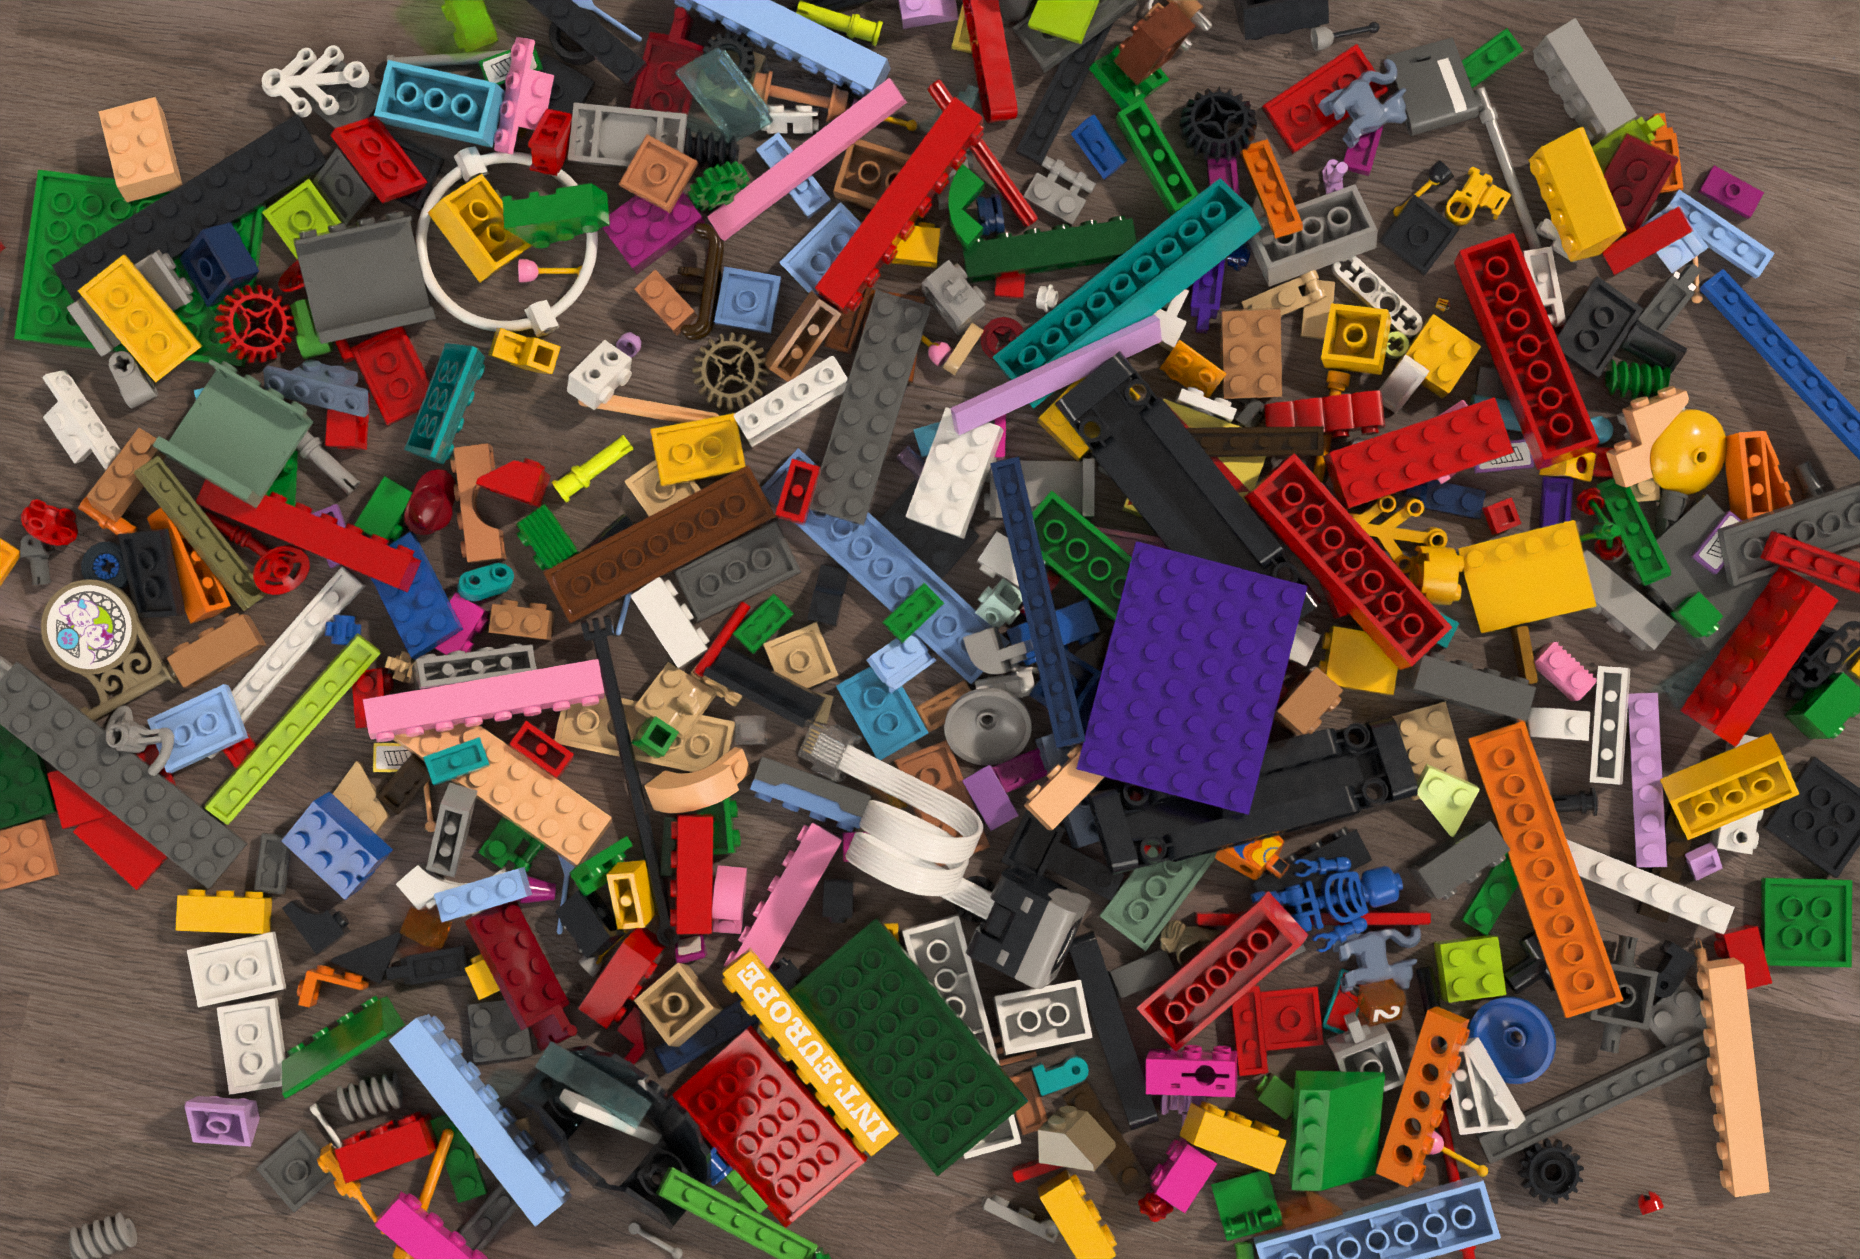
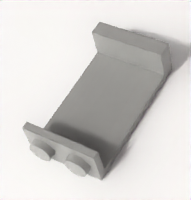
M157 250L134 264L173 311L184 304L186 305L193 299L190 295L193 292L190 284L184 277L179 279L173 270L176 268V265L168 253L162 254L160 250ZM83 297L66 307L101 357L121 344V341Z
M994 457L992 463L1002 460H997V457ZM1083 459L1082 461L1020 460L1032 513L1052 490L1085 519H1093L1095 459ZM990 467L985 481L990 482V493H984V511H990V518H1003Z

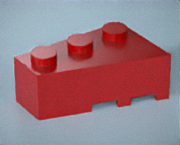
M646 927L635 928L623 941L578 1009L606 1029L613 1021L619 1023L628 1010L624 1005L629 999L631 1001L635 1000L643 988L639 985L643 978L649 979L658 966L655 961L666 946L658 941L657 935Z

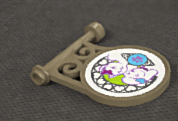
M80 580L62 587L48 601L41 619V634L44 645L51 657L59 665L86 677L96 688L100 698V705L91 710L86 706L80 708L83 713L95 722L98 718L168 680L173 684L178 682V677L170 663H163L139 621L134 604L118 587L100 580ZM138 637L152 662L151 669L145 674H138L132 669V662L135 659L141 661V664L136 666V670H144L148 665V659L144 654L139 652L131 654L137 644ZM123 663V671L115 669ZM103 673L101 676V680L96 675H94ZM111 675H117L122 681L123 691L109 699L107 691L117 690L119 682L115 680L112 681V685H109L108 679Z

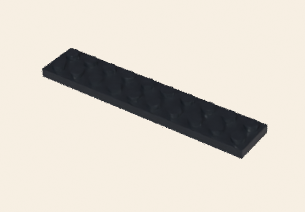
M296 114L53 264L52 267L75 302L82 297L78 290L122 255H126L133 264H136L155 251L160 250L162 254L168 253L172 260L175 261L181 257L203 229L229 222L232 225L319 172L327 162V159L302 119Z

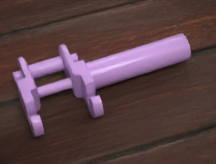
M1332 159L1323 168L1322 177L1326 194L1343 189L1342 177L1348 170L1345 162L1338 163L1337 160Z

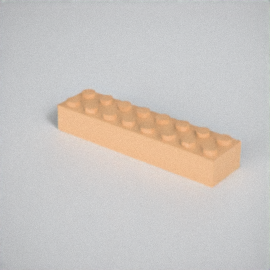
M465 723L453 725L454 728L452 730L437 732L436 728L424 730V734L415 737H407L406 734L394 735L395 739L393 740L411 753H414L423 761L424 756L480 737L490 766L452 779L451 781L457 785L478 790L477 799L575 867H578L585 861L612 823L611 816L480 725L467 727Z

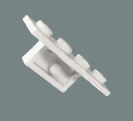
M67 370L45 374L42 378L58 402L43 416L44 420L74 464L83 462L93 452L103 468L107 470L121 449Z

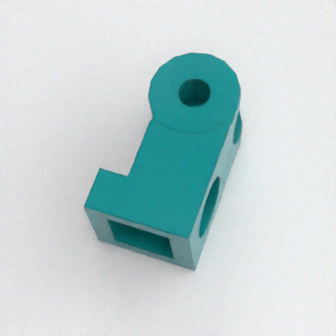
M1077 1055L1068 1056L1062 1063L1046 1069L1042 1062L1030 1065L1041 1096L1080 1083L1086 1079L1089 1072L1085 1060Z

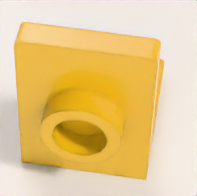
M1591 452L1582 455L1587 463L1583 473L1578 472L1576 468V462L1579 458L1576 457L1540 469L1539 475L1568 476L1591 482L1596 454Z

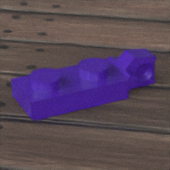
M1225 259L1192 284L1190 316L1197 317L1195 329L1197 333L1207 334L1210 319L1217 318V313L1220 309Z

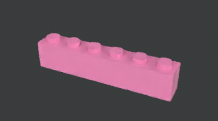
M814 822L810 827L804 825L796 839L801 842L796 852L792 850L788 852L782 863L786 867L781 878L777 875L773 878L767 889L772 892L767 902L761 900L753 913V916L757 917L752 928L749 926L745 927L738 939L743 944L737 953L734 951L730 953L724 964L725 967L751 947L768 969L770 968L843 841L842 838Z

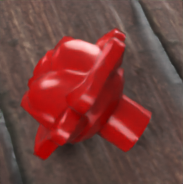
M1155 1192L1147 1193L1144 1198L1138 1201L1139 1211L1148 1215L1152 1222L1165 1219L1167 1214L1174 1210L1170 1203L1155 1194Z

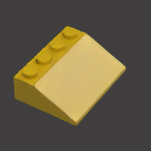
M1575 520L1458 548L1459 554L1464 559L1463 571L1481 634L1597 607Z

